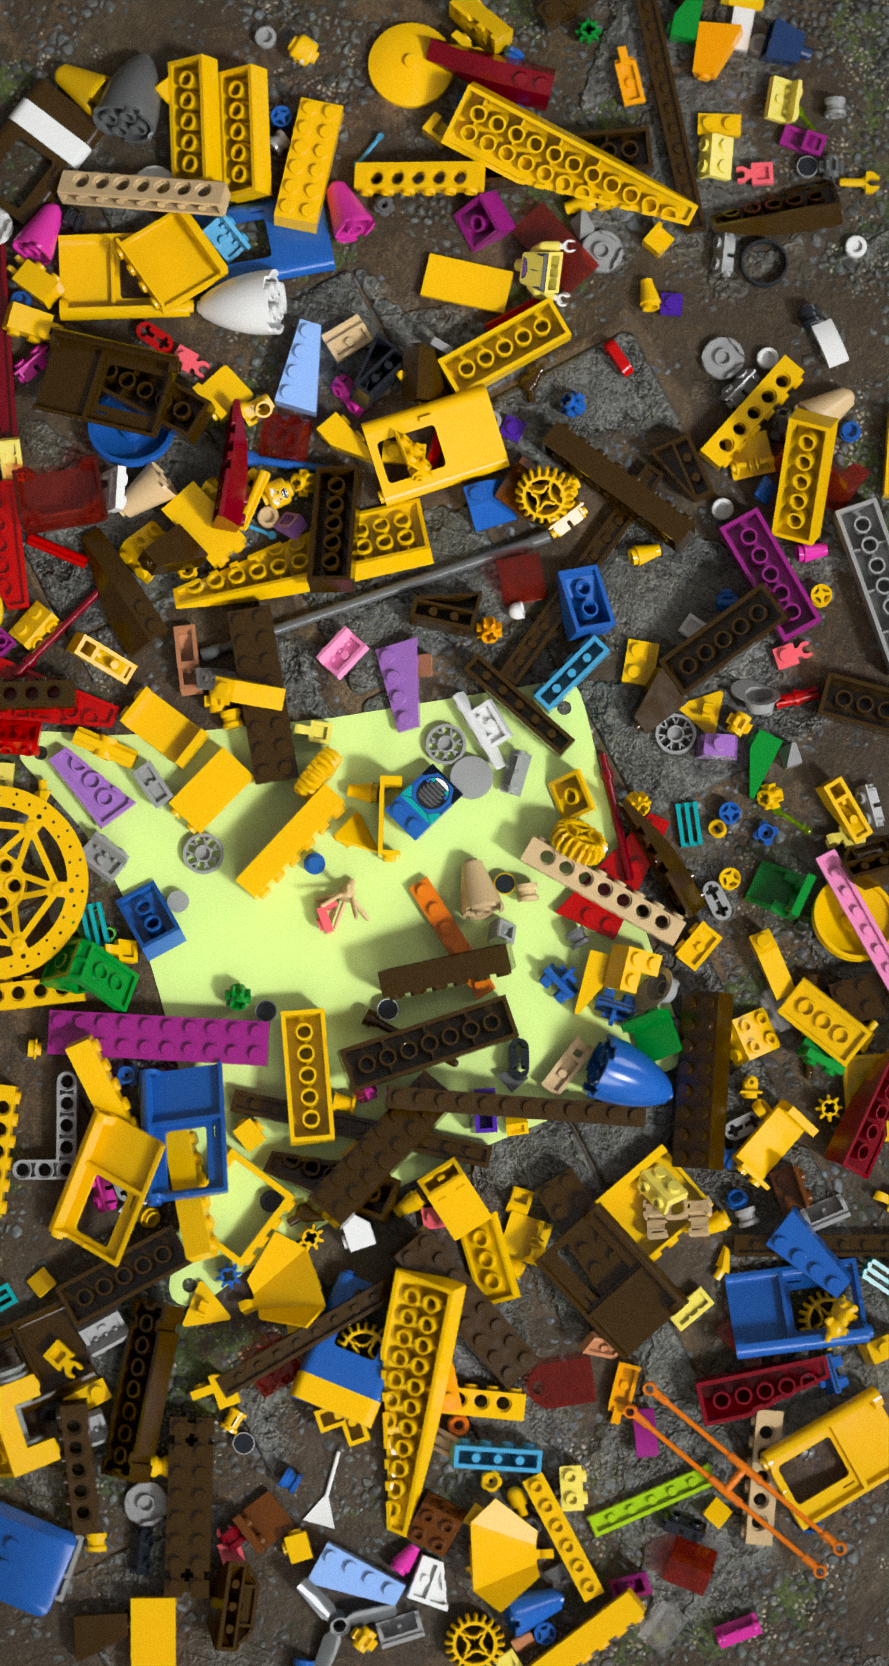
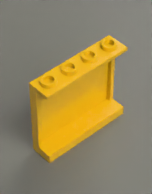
M170 212L122 242L118 238L115 239L116 248L114 250L120 260L124 259L128 264L126 267L131 276L138 278L140 289L143 293L147 292L149 294L152 306L155 310L159 309L163 315L228 276V266L191 214Z
M662 1144L594 1201L596 1204L600 1202L653 1261L662 1255L660 1251L666 1245L670 1248L679 1240L677 1236L683 1231L686 1234L688 1233V1228H691V1222L688 1219L667 1220V1223H664V1230H667L669 1239L649 1240L647 1237V1221L643 1217V1201L651 1202L637 1188L640 1173L662 1163L688 1191L687 1197L689 1200L707 1199L681 1167H672V1156ZM680 1203L672 1207V1213L678 1214L683 1210V1205Z

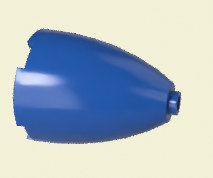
M612 1034L606 1035L604 1043L598 1042L586 1067V1071H588L587 1083L584 1082L582 1084L584 1095L599 1101L630 1107L655 1106L665 1104L672 1099L674 1089H672L671 1081L648 1055L627 1041Z

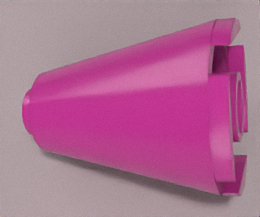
M334 181L330 183L326 190L335 239L339 243H349L358 240L356 236L362 233L363 236H366L374 228L375 222L373 217L345 182Z
M53 203L45 204L14 238L12 242L13 249L26 260L31 257L35 259L34 263L38 261L44 266L49 265L53 259L63 218L61 208Z

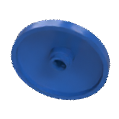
M105 397L99 401L100 405L129 411ZM88 422V434L93 449L101 458L117 466L139 467L154 462L168 450L174 438L173 434L160 428L158 436L152 438Z

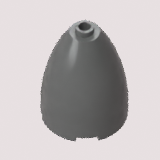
M141 53L128 59L115 71L103 88L96 103L92 119L96 127L107 136L113 134L124 137V142L138 144L150 141L155 134L159 120L161 96L155 90V86L159 83V78L150 56Z

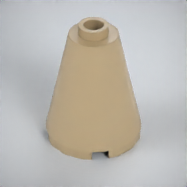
M841 387L799 402L794 406V411L800 408L839 418L840 420L854 405L855 396L850 389Z
M155 462L147 464L125 490L126 505L123 510L119 511L123 517L127 515L131 518L172 500L178 495L171 480L163 475L164 471Z
M477 858L465 860L464 864L461 865L462 919L466 920V917H469L470 921L483 920L493 917V912L499 910V913L503 912L504 904L483 862L477 860Z

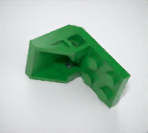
M762 860L744 901L779 917L793 921L799 917L817 876L810 873L802 876L789 869Z
M77 939L67 942L63 949L46 963L39 983L48 988L75 994L90 992L122 1014L127 1011L139 975L96 943L85 939Z

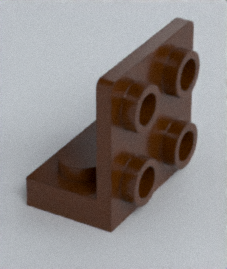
M522 456L514 463L496 491L494 498L526 521H529L532 514L525 517L524 512L526 509L519 510L518 507L521 503L515 500L519 496L515 493V490L519 488L517 485L518 480H523L522 474L526 473L529 475L530 468L537 472V466ZM538 480L533 482L532 484L534 485L536 483L541 485L544 484L547 480ZM548 487L546 491H544V493L541 494V501L543 497H545V495L548 493ZM527 491L529 500L536 506V498Z
M791 1165L768 1173L782 1215L787 1214L793 1205L798 1210L811 1207L810 1202H813L810 1190L805 1189L803 1181H806V1177L802 1168H798L797 1165Z
M428 1490L408 1529L406 1538L444 1557L460 1529L467 1511Z
M270 1491L264 1493L232 1519L258 1555L266 1551L270 1545L295 1526Z

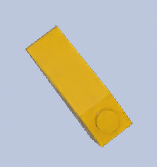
M77 631L66 648V651L126 685L137 668V665L86 634Z
M216 676L212 698L282 711L286 689L228 676Z
M842 776L832 777L815 788L827 810L854 844L873 833Z
M768 928L750 936L749 943L776 1001L788 997L795 986L770 929Z
M594 950L589 951L574 1015H578L603 987L610 959L609 954Z

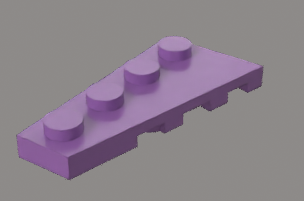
M417 637L376 650L398 733L421 727Z
M67 747L48 760L100 829H103L136 805L134 800L127 797L115 785L113 786L100 773L93 770Z

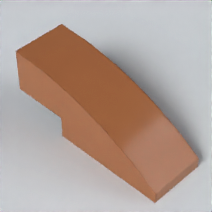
M195 624L175 626L173 629L181 695L203 694V690H197L195 668L201 667Z

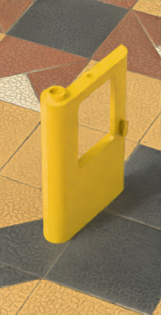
M135 233L58 235L60 279L62 280L61 285L65 289L59 300L60 321L190 317V313L194 312V299L185 301L163 315L159 309H154L150 298L125 299L121 297L120 259L114 250L116 248L115 239L118 238L122 242Z
M484 384L361 424L381 490L377 491L380 503H385L386 507L510 467L490 398ZM433 425L442 449L445 465L431 470L433 479L426 475L420 483H416L411 477L390 483L387 479L377 444L380 441L395 437L394 430L400 434H405Z
M95 1108L48 1226V1230L51 1232L50 1235L57 1239L67 1237L81 1247L118 1267L166 1144L112 1112L102 1108ZM97 1175L127 1192V1198L107 1247L77 1229L78 1221Z
M873 1385L760 1453L759 1463L765 1471L768 1470L780 1494L814 1523L819 1522L889 1479V1418L882 1407L884 1405L883 1399ZM828 1437L844 1463L848 1474L801 1504H797L779 1472V1466ZM790 1510L795 1521L803 1531L810 1527Z

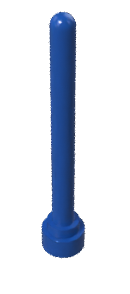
M247 450L248 468L265 465L316 472V466H331L259 456L255 451Z

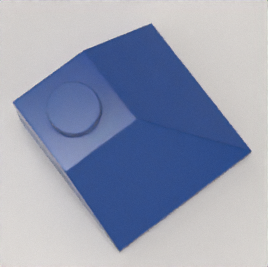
M504 478L485 480L463 487V495L475 532L517 520L514 511L494 498Z

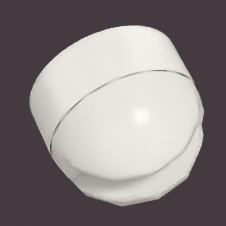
M522 601L510 605L509 616L518 620L525 618Z

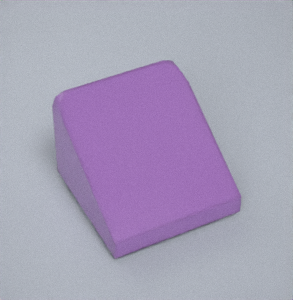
M286 511L274 528L291 539L297 540L306 529L307 523L301 514Z

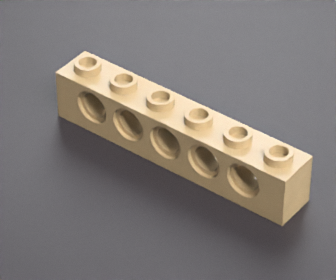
M763 1409L750 1417V1426H754L753 1435H749L748 1448H752L751 1457H747L746 1464L756 1472L765 1471L759 1463L758 1451L762 1448L768 1449L781 1441L784 1415L782 1410ZM763 1426L771 1428V1434L767 1438L760 1436L759 1432ZM766 1470L767 1479L765 1482L777 1491L776 1484L768 1470ZM751 1478L749 1480L745 1479L744 1493H748L747 1502L743 1503L762 1516L774 1528L776 1497L759 1483L756 1484ZM757 1493L765 1495L763 1504L757 1505L754 1503V1496ZM742 1509V1515H746L745 1524H741L740 1538H744L745 1544L772 1546L773 1534L762 1525L754 1527L752 1525L753 1517Z

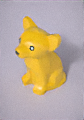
M841 1297L835 1300L830 1317L825 1320L827 1325L826 1343L830 1342L832 1338H840L842 1335L846 1336L848 1334V1329L846 1328L848 1323L856 1321L858 1318L854 1314V1312L858 1311L855 1304Z

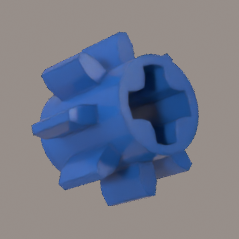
M574 390L571 393L563 394L560 399V406L563 408L560 412L572 419L575 416H580L586 408V404L583 402L585 396Z
M722 589L721 594H716V610L725 611L738 601V594H732V589Z
M225 1262V1269L217 1268L221 1274L215 1280L223 1282L221 1288L229 1284L230 1289H233L234 1282L241 1284V1281L237 1278L243 1272L235 1270L237 1264L229 1267L228 1263ZM230 1270H232V1275L235 1278L234 1280L230 1279L227 1282L225 1280L226 1276L224 1275V1272H229Z

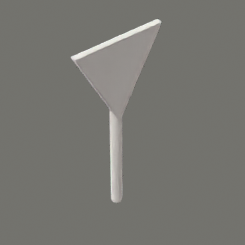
M340 1451L336 1452L325 1495L303 1520L335 1529L329 1493L340 1457Z

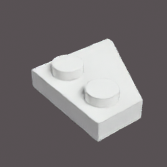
M118 465L102 473V480L108 481V488L104 489L107 512L111 513L123 510L126 505V495H124L128 475L126 474V467Z
M421 1554L406 1595L407 1598L448 1611L444 1563Z

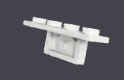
M464 691L454 694L453 698L456 708L463 713L467 726L473 730L477 737V743L487 753L489 763L496 770L506 767L507 762L497 746L514 735L492 698L474 708Z

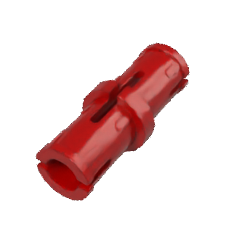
M813 686L799 691L794 689L791 693L780 695V699L775 705L776 710L791 705L800 706V703L818 700L817 687Z

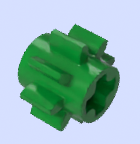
M587 17L586 22H578L580 29L575 30V35H580L579 43L585 42L589 47L591 42H599L597 35L602 34V29L597 28L598 21L592 22ZM586 29H590L591 35H587Z
M240 983L231 985L230 990H225L226 1006L230 1005L236 1011L245 1009L246 1004H251V989H246V986Z

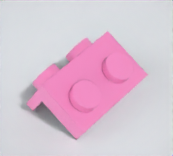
M344 626L320 650L316 658L323 667L341 680L369 648Z

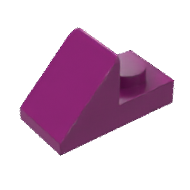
M643 1570L608 1580L613 1598H616L629 1587L638 1597L652 1594L646 1571Z

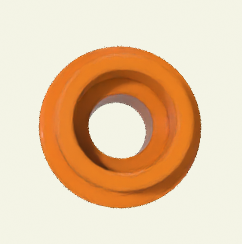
M452 1415L447 1423L449 1432L455 1436L466 1434L469 1430V1420L464 1415ZM456 1421H461L463 1423L461 1429H456L454 1427V1423Z

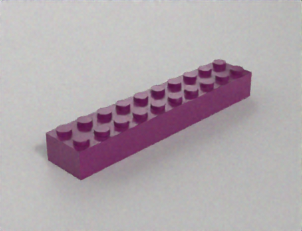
M50 1010L47 1054L68 1056L65 1049L69 1043L92 1033L94 1039L97 1038L101 1044V1053L104 1058L213 1064L222 1061V1064L268 1066L271 1023L265 1021Z

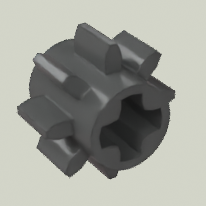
M838 155L823 156V161L818 163V174H823V179H839V174L844 173V161H839Z
M781 408L776 411L775 415L772 416L773 430L779 429V433L786 435L788 420L792 415L791 409Z
M806 916L804 920L800 919L796 922L794 933L797 936L795 939L807 945L810 944V941L815 942L818 940L813 929L811 917Z

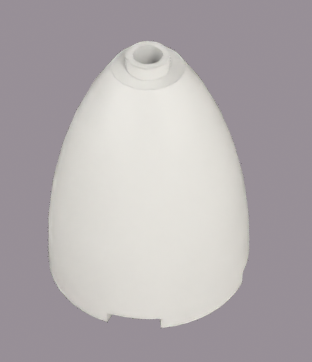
M276 269L242 274L218 284L201 296L200 301L197 302V311L203 318L213 324L232 331L256 335H278L284 330L282 319L284 314H287L284 283L279 282L277 279L278 271Z

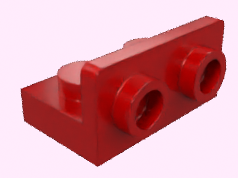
M0 719V753L5 755L39 756L42 722Z

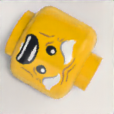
M301 34L299 37L295 35L287 48L289 58L303 67L307 66L309 62L314 64L320 54L317 52L318 43L304 34Z
M278 478L267 483L262 499L265 505L270 504L271 508L278 509L290 504L294 493L288 480L284 481V479Z

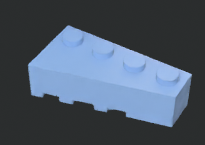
M300 319L275 397L276 406L316 418L322 333L320 324Z
M329 1540L308 1577L315 1585L394 1606L406 1586V1583Z

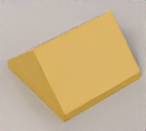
M580 768L547 783L561 818L577 819L595 812L596 807Z

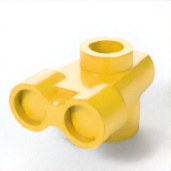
M267 393L246 403L244 401L240 403L242 416L249 427L258 423L257 419L260 417H268L275 407Z

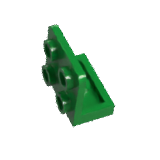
M658 1006L652 1007L645 1011V1015H633L627 1018L628 1022L621 1024L623 1033H633L638 1049L648 1055L654 1062L681 1051V1043L669 1009H658Z
M806 1035L804 1036L796 1055L803 1058L804 1063L812 1067L818 1066L822 1069L821 1072L828 1076L843 1075L846 1067L839 1064L836 1059Z

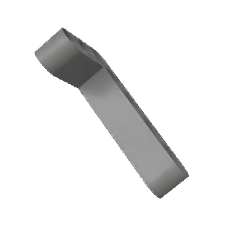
M66 1071L62 1072L57 1078L56 1160H18L12 1168L13 1175L21 1180H67L68 1176L62 1173V1166L66 1163L72 1166L78 1152L79 1080L76 1074ZM67 1075L73 1078V1085L69 1088L64 1087L62 1083L63 1078ZM66 1097H70L73 1100V1106L69 1110L64 1109L62 1106V1101ZM66 1119H70L73 1122V1128L69 1132L64 1131L62 1128V1123ZM66 1141L71 1142L73 1145V1150L69 1154H65L62 1151V1145ZM22 1163H25L29 1168L25 1176H21L18 1173V1167ZM44 1163L51 1167V1172L47 1176H43L40 1173V1167Z

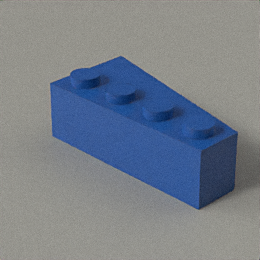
M793 1205L767 1238L766 1245L834 1297L838 1298L850 1283L852 1275L826 1246L823 1239L817 1235L810 1223L804 1219L797 1207Z

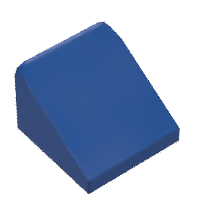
M763 476L753 499L768 505L776 490V485L768 477Z

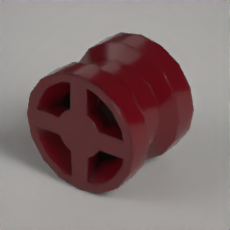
M237 1526L232 1527L219 1538L221 1542L226 1543L229 1553L247 1541L245 1536L240 1534Z

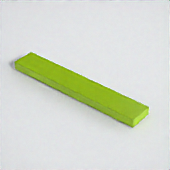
M709 1463L701 1465L705 1471L713 1475ZM692 1469L587 1516L595 1537H599L712 1485L696 1469Z

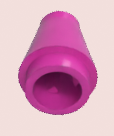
M803 543L795 545L794 554L796 561L806 563L827 556L828 548L826 543H814L813 546Z
M410 1542L391 1559L392 1563L389 1566L403 1577L406 1573H409L420 1549Z

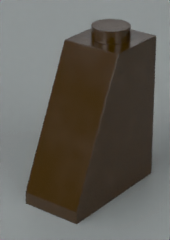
M414 342L412 346L403 347L401 399L427 403L446 397L434 348L425 347V343Z
M179 523L143 549L138 561L144 570L154 576L200 567L208 557V553Z
M658 666L654 669L630 713L633 719L631 724L637 732L642 731L648 734L688 703L662 667Z
M129 1611L75 1614L73 1618L76 1662H80L127 1637L131 1630Z

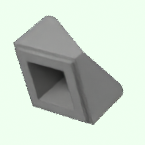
M586 210L580 211L570 222L579 241L594 232V225Z
M795 742L779 749L785 770L802 763V758Z
M498 917L489 925L487 942L494 945L511 942V945H513L517 926Z

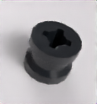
M70 206L64 215L62 227H71L75 232L79 233L84 225L86 213L83 211L77 212Z
M818 304L807 306L797 312L803 320L802 326L804 329L823 322V317L818 313Z

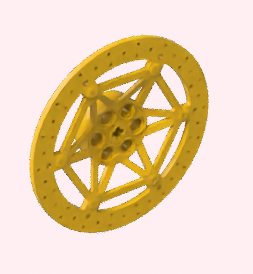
M0 786V796H2L0 798V807L17 810L29 816L25 824L0 821L1 829L19 830V833L0 849V899L6 898L7 900L6 908L0 910V928L7 936V939H0V946L11 947L13 951L12 956L0 958V979H8L31 972L42 966L60 952L71 939L86 907L89 875L86 856L81 842L68 821L54 807L38 796L17 788ZM41 827H45L62 852L67 870V882L58 881L37 834ZM24 838L18 859L8 855V851ZM31 840H33L50 878L49 881L25 873L22 867ZM4 861H10L12 864L8 872H3L1 869ZM13 881H19L20 889L12 892L10 884ZM27 881L44 886L46 889L27 892ZM71 888L74 889V892H73V893H70V892H69V890H70ZM48 895V898L23 932H20L18 907L23 900ZM57 897L65 898L62 911L53 927L39 942L29 948L25 940ZM12 913L14 933L1 919L2 916ZM22 954L26 955L24 959L21 958Z

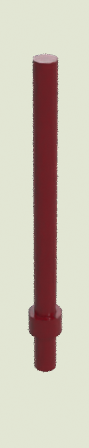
M97 587L31 654H27L22 659L23 662L11 673L14 678H19L28 668L31 669L37 663L36 660L99 597Z
M602 753L598 755L601 767L600 777L601 781H604L625 881H630L634 879L612 781L614 775L609 767L607 753Z

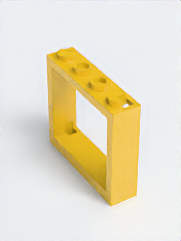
M231 1149L227 1154L228 1170L237 1160L285 1197L241 1257L219 1242L218 1250L240 1267H243L245 1264L249 1266L256 1255L253 1253L258 1246L262 1249L269 1240L267 1234L270 1230L273 1229L275 1231L283 1220L280 1218L285 1211L287 1213L291 1211L296 1204L294 1201L296 1196L236 1150Z

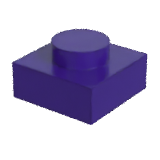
M661 292L660 316L681 317L683 294Z
M507 415L500 429L501 437L518 444L527 423Z

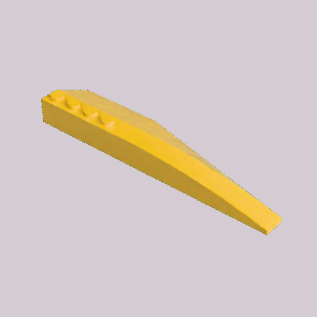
M476 82L468 85L441 141L442 144L474 161H481L485 167L518 184H526L535 188L546 189L555 193L566 194L575 198L614 206L647 216L651 215L688 226L699 207L697 204L625 162Z
M419 498L387 507L385 505L360 511L355 581L434 564ZM311 531L300 535L297 540L290 539L284 543L278 542L247 556L248 559L238 563V561L229 564L230 567L224 570L210 572V575L206 578H197L174 588L173 594L176 609L243 603L310 592L307 582Z
M398 1268L395 1272L380 1357L383 1360L381 1380H384L382 1401L385 1404V1412H383L384 1449H386L384 1466L387 1469L385 1490L388 1491V1501H386L387 1530L407 1537L408 1529L413 1521L439 1425L466 1285L447 1277Z

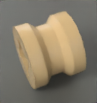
M537 882L515 885L516 890L519 892L518 903L539 900V895L536 894Z

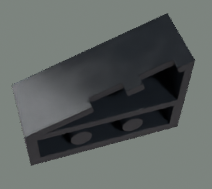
M378 332L369 348L349 396L352 401L365 411L399 379L397 371L403 369V352Z

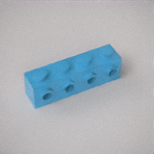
M595 635L591 639L587 637L579 645L580 650L575 655L571 653L563 661L565 665L560 670L556 668L548 676L550 680L545 685L541 683L533 691L535 694L533 701L547 715L609 655L610 649Z
M457 1438V1442L451 1441L449 1464L453 1468L541 1473L543 1451L536 1447L535 1443L523 1442L522 1446H516L514 1442L501 1441L500 1445L492 1444L491 1440H479V1443H470V1439Z

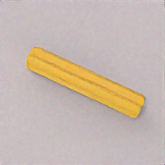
M260 469L249 492L247 506L243 507L242 514H246L244 526L239 528L242 531L248 529L265 486L271 476L268 471Z

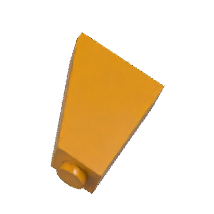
M699 21L693 63L694 78L705 82L710 81V79L716 80L743 36L742 25Z

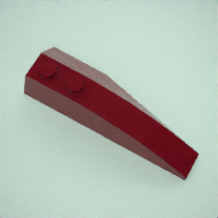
M431 38L426 58L431 63L469 83L476 82L515 104L542 111L547 109L556 69Z
M234 399L230 406L211 528L237 533L240 526L243 527L246 514L242 513L243 507L247 506L249 494L246 493L248 454L245 426L239 400Z
M889 1049L878 1060L854 1094L824 1155V1159L867 1180L887 1136V1132H884L887 1120L889 1121Z
M826 1355L696 1378L694 1383L704 1426L707 1427L748 1418L754 1415V1413L765 1408L767 1409L803 1389L805 1390L830 1378Z

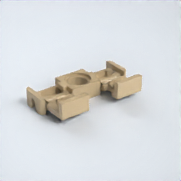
M708 1195L707 1199L689 1200L687 1197L677 1202L683 1205V1210L678 1214L672 1213L673 1205L669 1206L667 1214L662 1215L653 1207L652 1203H648L647 1200L643 1201V1217L647 1221V1237L649 1240L669 1239L667 1230H664V1223H667V1220L688 1219L691 1222V1228H688L690 1237L710 1236L708 1217L712 1216V1200Z

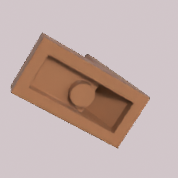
M596 1329L591 1331L579 1346L584 1354L615 1359L618 1355Z

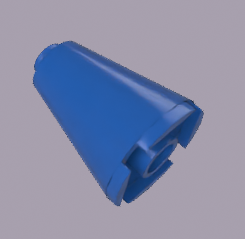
M555 1588L524 1591L503 1610V1615L510 1632H515L514 1637L521 1636L562 1609V1604L565 1603L561 1591L557 1592Z

